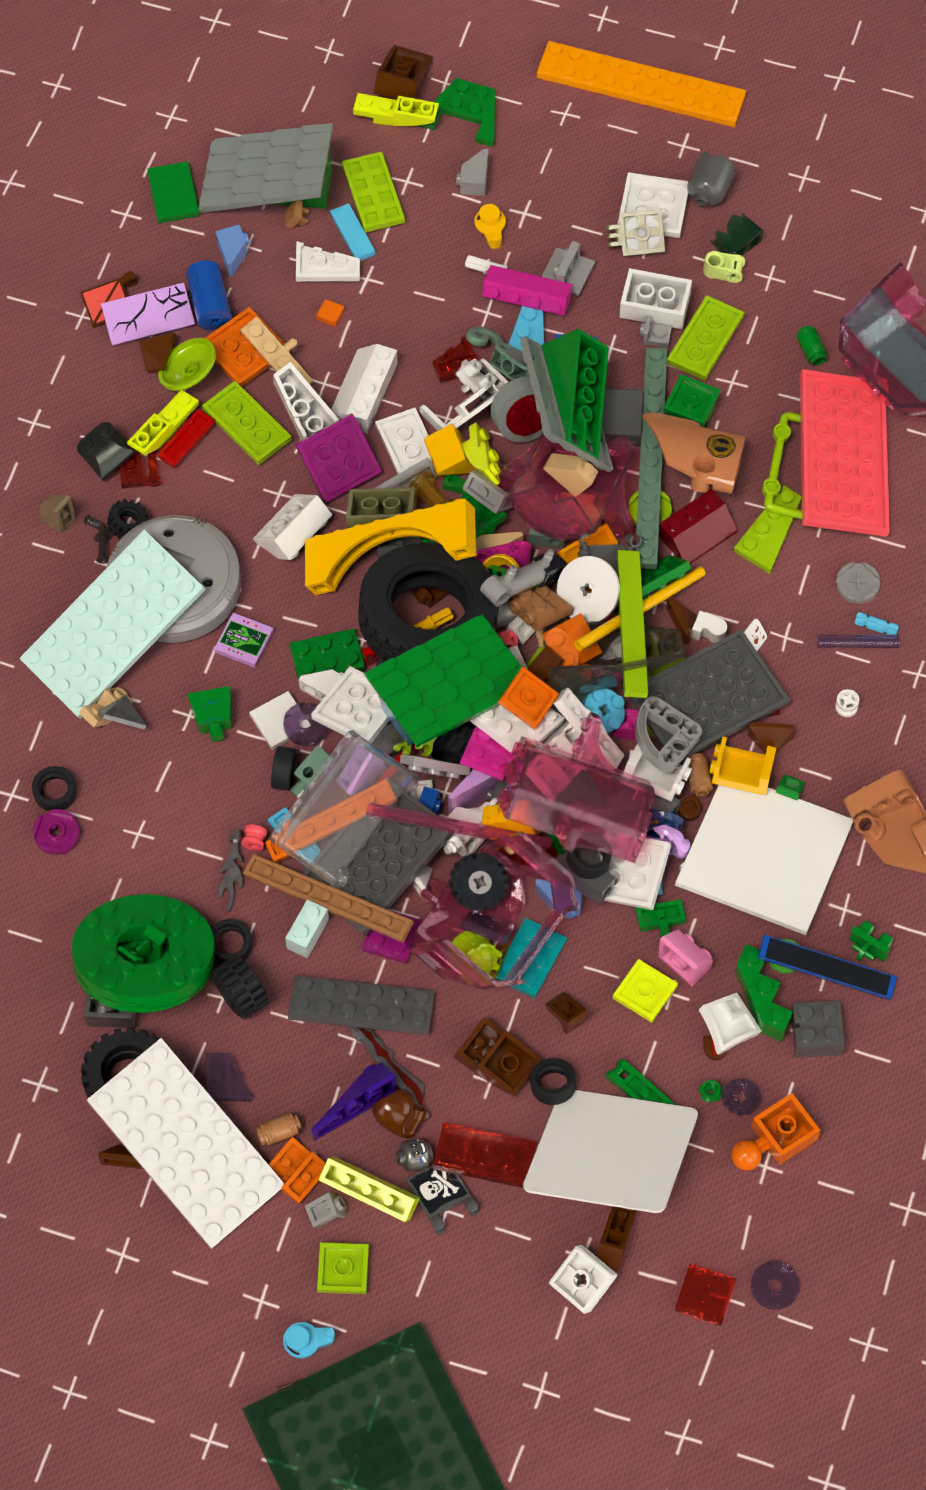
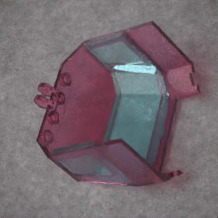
M900 262L840 320L839 351L843 355L840 359L849 368L853 365L857 369L855 374L863 382H866L878 397L882 394L886 399L884 403L892 411L896 409L900 414L926 418V333L913 321L926 308V297L922 299L917 293L920 289L914 283L905 266Z

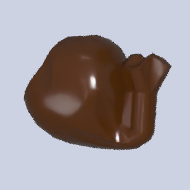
M399 1089L377 1101L372 1108L373 1116L383 1128L403 1138L413 1137L419 1125L430 1117L426 1109H423L421 1106L415 1107L413 1097L404 1089Z

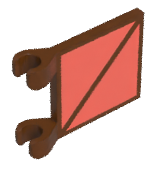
M127 272L121 278L80 292L93 328L106 324L101 303L127 297L124 287H132L137 284L134 272Z

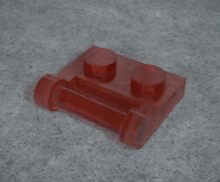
M134 449L136 453L120 466L122 488L160 486L161 477L158 475L156 459L158 449L147 454L149 475L143 476L142 453Z

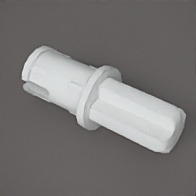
M470 255L465 262L466 268L483 272V275L487 274L490 265L508 269L507 265Z

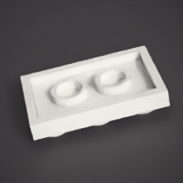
M416 408L375 421L376 429L397 474L427 457L431 460L424 443L425 437L429 435Z

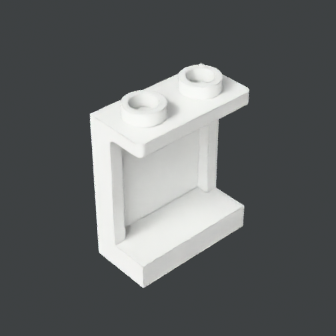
M637 744L626 764L621 779L672 801L675 794L680 795L685 782L682 780L687 781L692 771V768L689 767L691 759L687 757L684 765L678 764L672 772H662L647 760Z

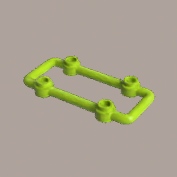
M785 412L781 415L779 424L774 427L772 433L776 442L769 479H766L762 486V492L765 496L764 505L768 511L802 519V510L773 503L774 497L778 495L781 488L777 478L784 442L789 439L791 434L788 421L801 423L800 414Z

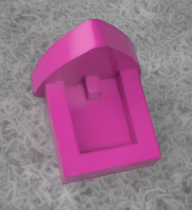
M624 708V720L621 726L613 731V736L636 740L635 722L639 712Z

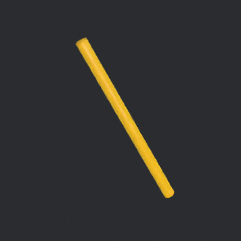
M701 566L695 568L682 578L677 579L644 599L643 613L704 577L706 574L704 568ZM620 614L574 642L576 649L581 651L620 627Z

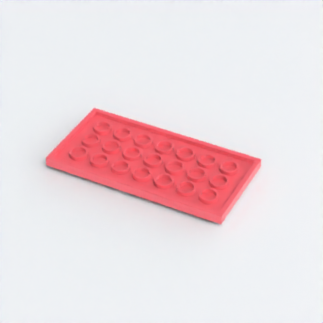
M802 369L800 372L802 525L887 537L890 533L885 381Z

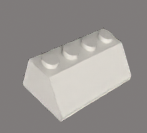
M379 344L357 349L331 408V411L338 419L353 413L361 431L364 433L369 432L397 367V350Z

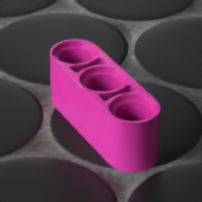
M515 541L477 550L476 556L473 557L483 564L492 555L505 554L513 558L519 565V568L530 564L531 544L526 541ZM507 565L500 566L502 568L509 569Z

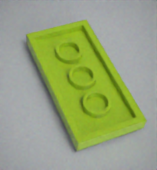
M706 295L667 358V364L705 381L743 320L745 312Z
M236 381L202 405V410L208 416L215 419V423L258 466L292 441L291 435Z

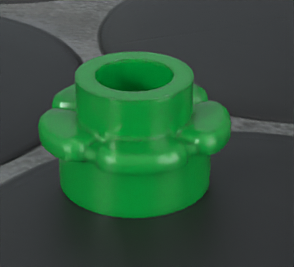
M707 1080L700 1085L699 1094L703 1101L708 1103L711 1101L716 1102L721 1098L722 1087L718 1082Z

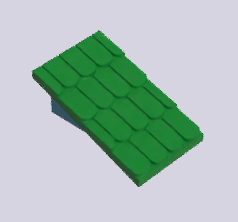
M482 614L454 629L451 628L422 645H418L395 658L387 660L365 672L364 676L377 692L384 713L408 746L414 743L417 748L499 706V699L522 667Z

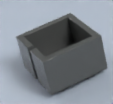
M840 1001L793 1003L791 1024L792 1034L794 1033L795 1058L842 1055L845 1042Z

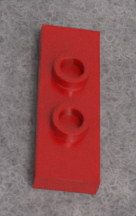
M197 409L157 453V457L175 469L215 425V419Z

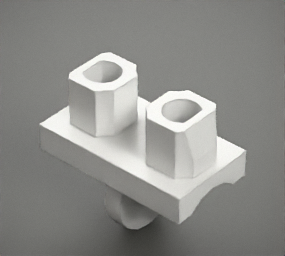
M465 359L455 374L463 383L461 391L464 393L469 389L474 393L491 380L495 384L497 378L492 373H487L484 376L480 372L482 366L477 359L471 361ZM486 390L480 397L485 400L490 394L489 391Z

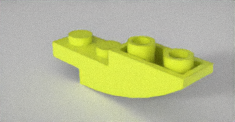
M357 93L353 114L373 118V123L418 126L435 122L439 103L398 96L397 100Z
M181 390L158 415L154 413L128 440L127 444L143 455L157 450L168 442L184 425L187 417L199 406V400Z
M475 422L469 426L470 439L463 443L465 455L478 472L498 485L500 483L499 456L489 446L490 436L487 430L481 428Z

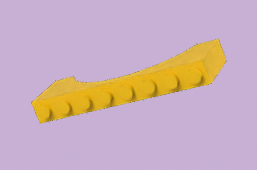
M456 499L453 502L436 504L430 508L416 509L410 513L397 514L391 518L378 519L371 523L358 524L352 528L335 530L332 533L315 535L313 538L305 539V586L314 595L335 591L345 572L361 555L378 544L400 537L415 536L433 540L441 544L446 552L456 561L476 556L475 508L466 499Z

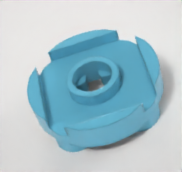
M597 688L587 694L581 702L585 708L599 718L607 733L621 726L625 716V702L622 696L617 695L614 691L607 688ZM603 706L606 709V714L604 716L602 715V711L599 710V707Z

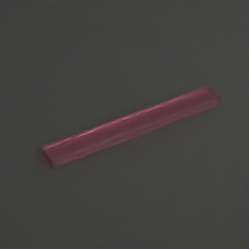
M371 802L367 805L365 812L367 816L542 851L548 850L552 844V838Z

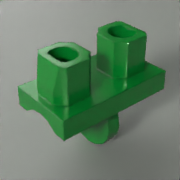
M865 920L858 927L854 926L852 928L849 940L855 943L852 949L858 952L856 960L861 962L866 957L872 961L876 957L885 962L888 958L893 938L886 933H882L878 940L873 938L871 934L875 927Z

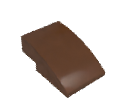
M485 1017L478 1023L453 1056L475 1074L512 1096L517 1094L529 1078L533 1067L542 1061V1058L508 1031H502Z

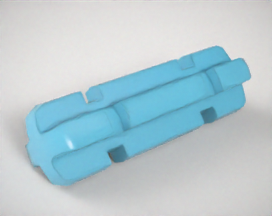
M858 612L855 618L856 625L862 627L866 625L868 629L880 633L886 632V635L892 637L896 636L899 629L898 624L892 622L888 624L886 620L871 615L867 617V614Z

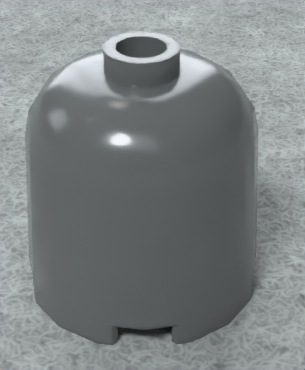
M710 152L701 153L688 180V193L700 206L718 205L725 198L737 174L734 171L735 165L728 158L720 154L718 157L709 156Z

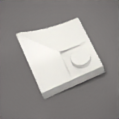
M738 993L704 1004L699 1009L710 1031L718 1055L758 1036L762 1032Z

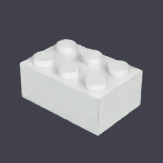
M629 268L620 303V318L646 323L647 316H651V323L670 325L672 328L683 329L691 296L692 280Z

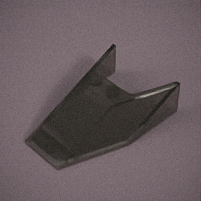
M589 621L587 624L592 631L607 621ZM555 622L543 628V633L563 622ZM644 625L646 659L622 664L621 632L619 627L597 641L603 653L586 661L589 666L548 667V686L559 694L568 687L574 695L621 685L623 684L624 671L647 667V673L684 658L681 632L675 629ZM543 638V647H545L547 644Z

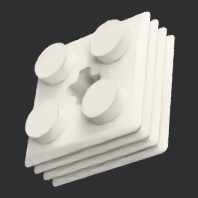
M578 1245L571 1251L551 1278L549 1284L585 1314L592 1311L616 1279L617 1274L586 1247ZM585 1274L587 1283L581 1284L582 1278L580 1275Z

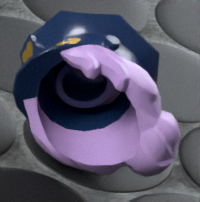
M652 809L642 812L640 819L644 829L639 832V836L669 842L671 844L669 855H674L680 859L686 858L690 851L691 843L688 839H684L683 834L680 832L684 828V819L670 811Z

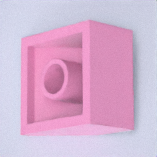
M678 929L664 935L660 939L658 957L692 987L712 969L713 959L711 954L704 948L700 949L689 934H683Z

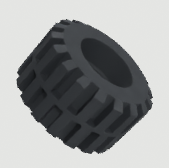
M462 724L437 737L433 743L430 755L438 761L462 765L460 764L461 758L474 730Z
M234 955L212 970V978L218 991L232 1011L240 1018L245 1020L269 1004L267 992L250 965L238 955Z

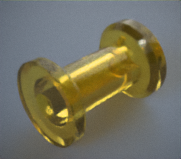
M430 471L418 475L409 485V487H415L416 497L421 496L429 507L455 500L446 499L433 485L435 476Z

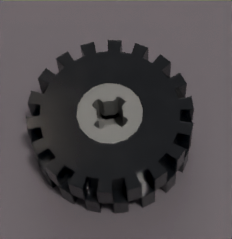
M472 852L469 855L460 857V860L454 863V868L449 873L450 880H448V885H450V892L454 899L461 906L472 911L483 912V910L493 909L495 905L498 906L501 903L500 900L505 898L506 889L509 888L507 883L509 877L505 871L506 868L497 858L482 852Z

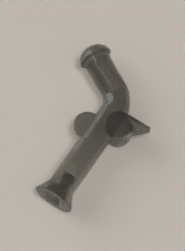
M87 515L84 518V524L94 527L99 531L94 536V540L98 542L96 562L106 564L109 561L107 557V540L112 538V531H109L103 522L91 517V515Z

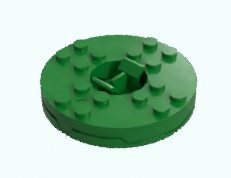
M153 894L120 897L100 905L91 911L78 925L72 940L73 971L81 988L89 996L95 998L96 1001L110 1008L135 1013L169 1009L189 1000L209 980L214 967L213 933L205 918L194 908L180 900Z

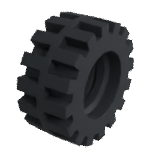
M123 499L122 502L120 500L117 501L116 505L113 504L109 511L107 520L109 531H112L113 536L118 535V539L121 540L134 527L148 521V512H145L146 508L144 506L140 507L141 503H134L132 499L130 502L127 499ZM129 516L136 521V523H124L120 520V517Z

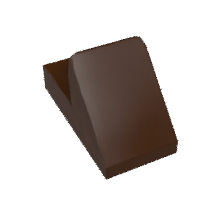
M562 992L545 1004L548 1012L560 1021L566 1034L583 1024L588 1016V1011L565 992Z

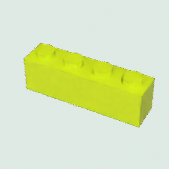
M335 1156L328 1158L319 1178V1181L404 1222L411 1219L420 1200V1197Z

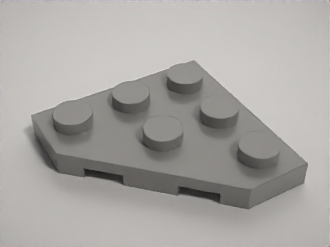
M401 754L400 764L409 766L408 770L459 779L460 775L469 776L470 767Z

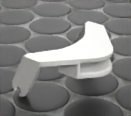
M482 358L479 360L482 366L481 370L485 374L492 373L497 378L495 382L497 385L491 380L457 405L454 409L459 415L446 425L427 406L422 405L419 407V411L437 431L451 423L458 428L491 404L498 391L509 382L490 363ZM488 390L491 395L480 403L479 406L468 412L465 406Z

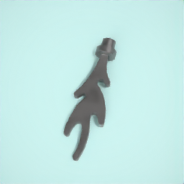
M237 829L233 830L229 838V842L233 844L227 861L220 869L222 874L228 871L221 882L218 893L221 899L224 891L229 889V903L226 908L228 912L231 911L234 902V882H238L239 887L243 888L241 871L234 862L236 859L243 862L239 853V844H241L243 838L241 836L242 831Z

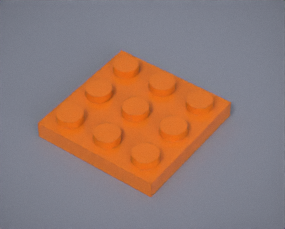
M250 307L205 338L216 349L215 363L233 382L236 381L241 387L271 367L240 332L243 327L257 316L282 345L285 344Z

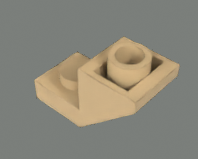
M119 687L106 689L96 704L83 706L79 714L94 728L108 725L111 721L97 715L100 709L124 695L128 697L131 703L134 701L127 695L125 690Z

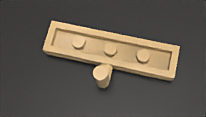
M257 316L240 330L243 336L275 372H278L291 362L309 385L313 383V379L289 353V351H296V339L292 338L282 345Z

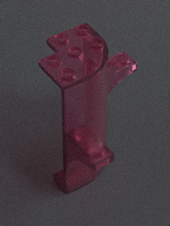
M543 432L525 453L512 462L500 467V483L497 486L504 491L512 489L507 498L528 527L545 536L559 540L580 538L584 533L594 534L602 519L607 523L616 539L627 534H634L637 529L629 514L625 498V476L636 453L626 435L606 441L614 470L610 472L600 470L592 462L587 461L598 470V473L592 485L576 497L543 468L552 453L571 456L578 455L565 450L559 443L551 442L545 437Z
M589 712L588 717L583 718L580 730H582L579 739L576 738L572 745L573 754L521 736L519 742L516 741L513 746L511 763L506 764L503 772L507 786L505 791L502 790L500 792L498 803L504 818L557 836L563 849L573 853L574 848H587L635 863L652 818L650 808L654 804L655 792L650 781L618 770L603 757L599 746V729L602 721L600 716Z

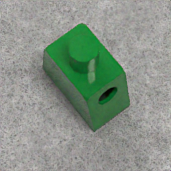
M230 686L187 693L189 705L199 732L201 734L210 733V739L213 742L223 740V730L232 728V696Z

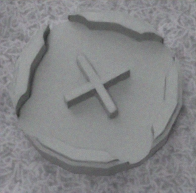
M848 563L837 574V592L844 600L850 603H867L873 600L879 592L880 576L875 568L867 563Z

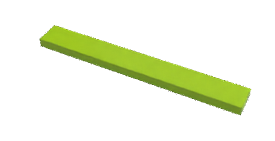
M617 550L624 697L647 698L648 682L640 551Z

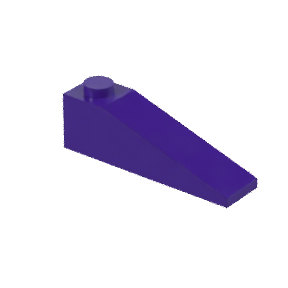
M382 1062L365 1068L363 1073L311 1129L313 1139L315 1141L373 1108L377 1101L397 1091L395 1075Z

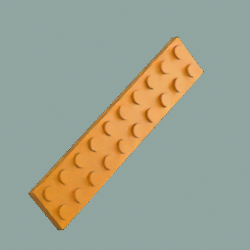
M548 41L537 70V78L734 128L746 96V90L552 41Z

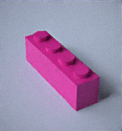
M490 265L484 278L482 296L564 316L571 301L573 284Z

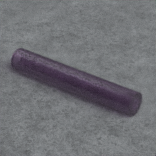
M818 634L817 648H899V635Z

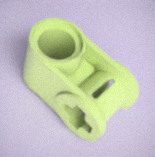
M711 251L705 257L703 273L711 279L738 283L743 279L741 272L746 261L741 255Z

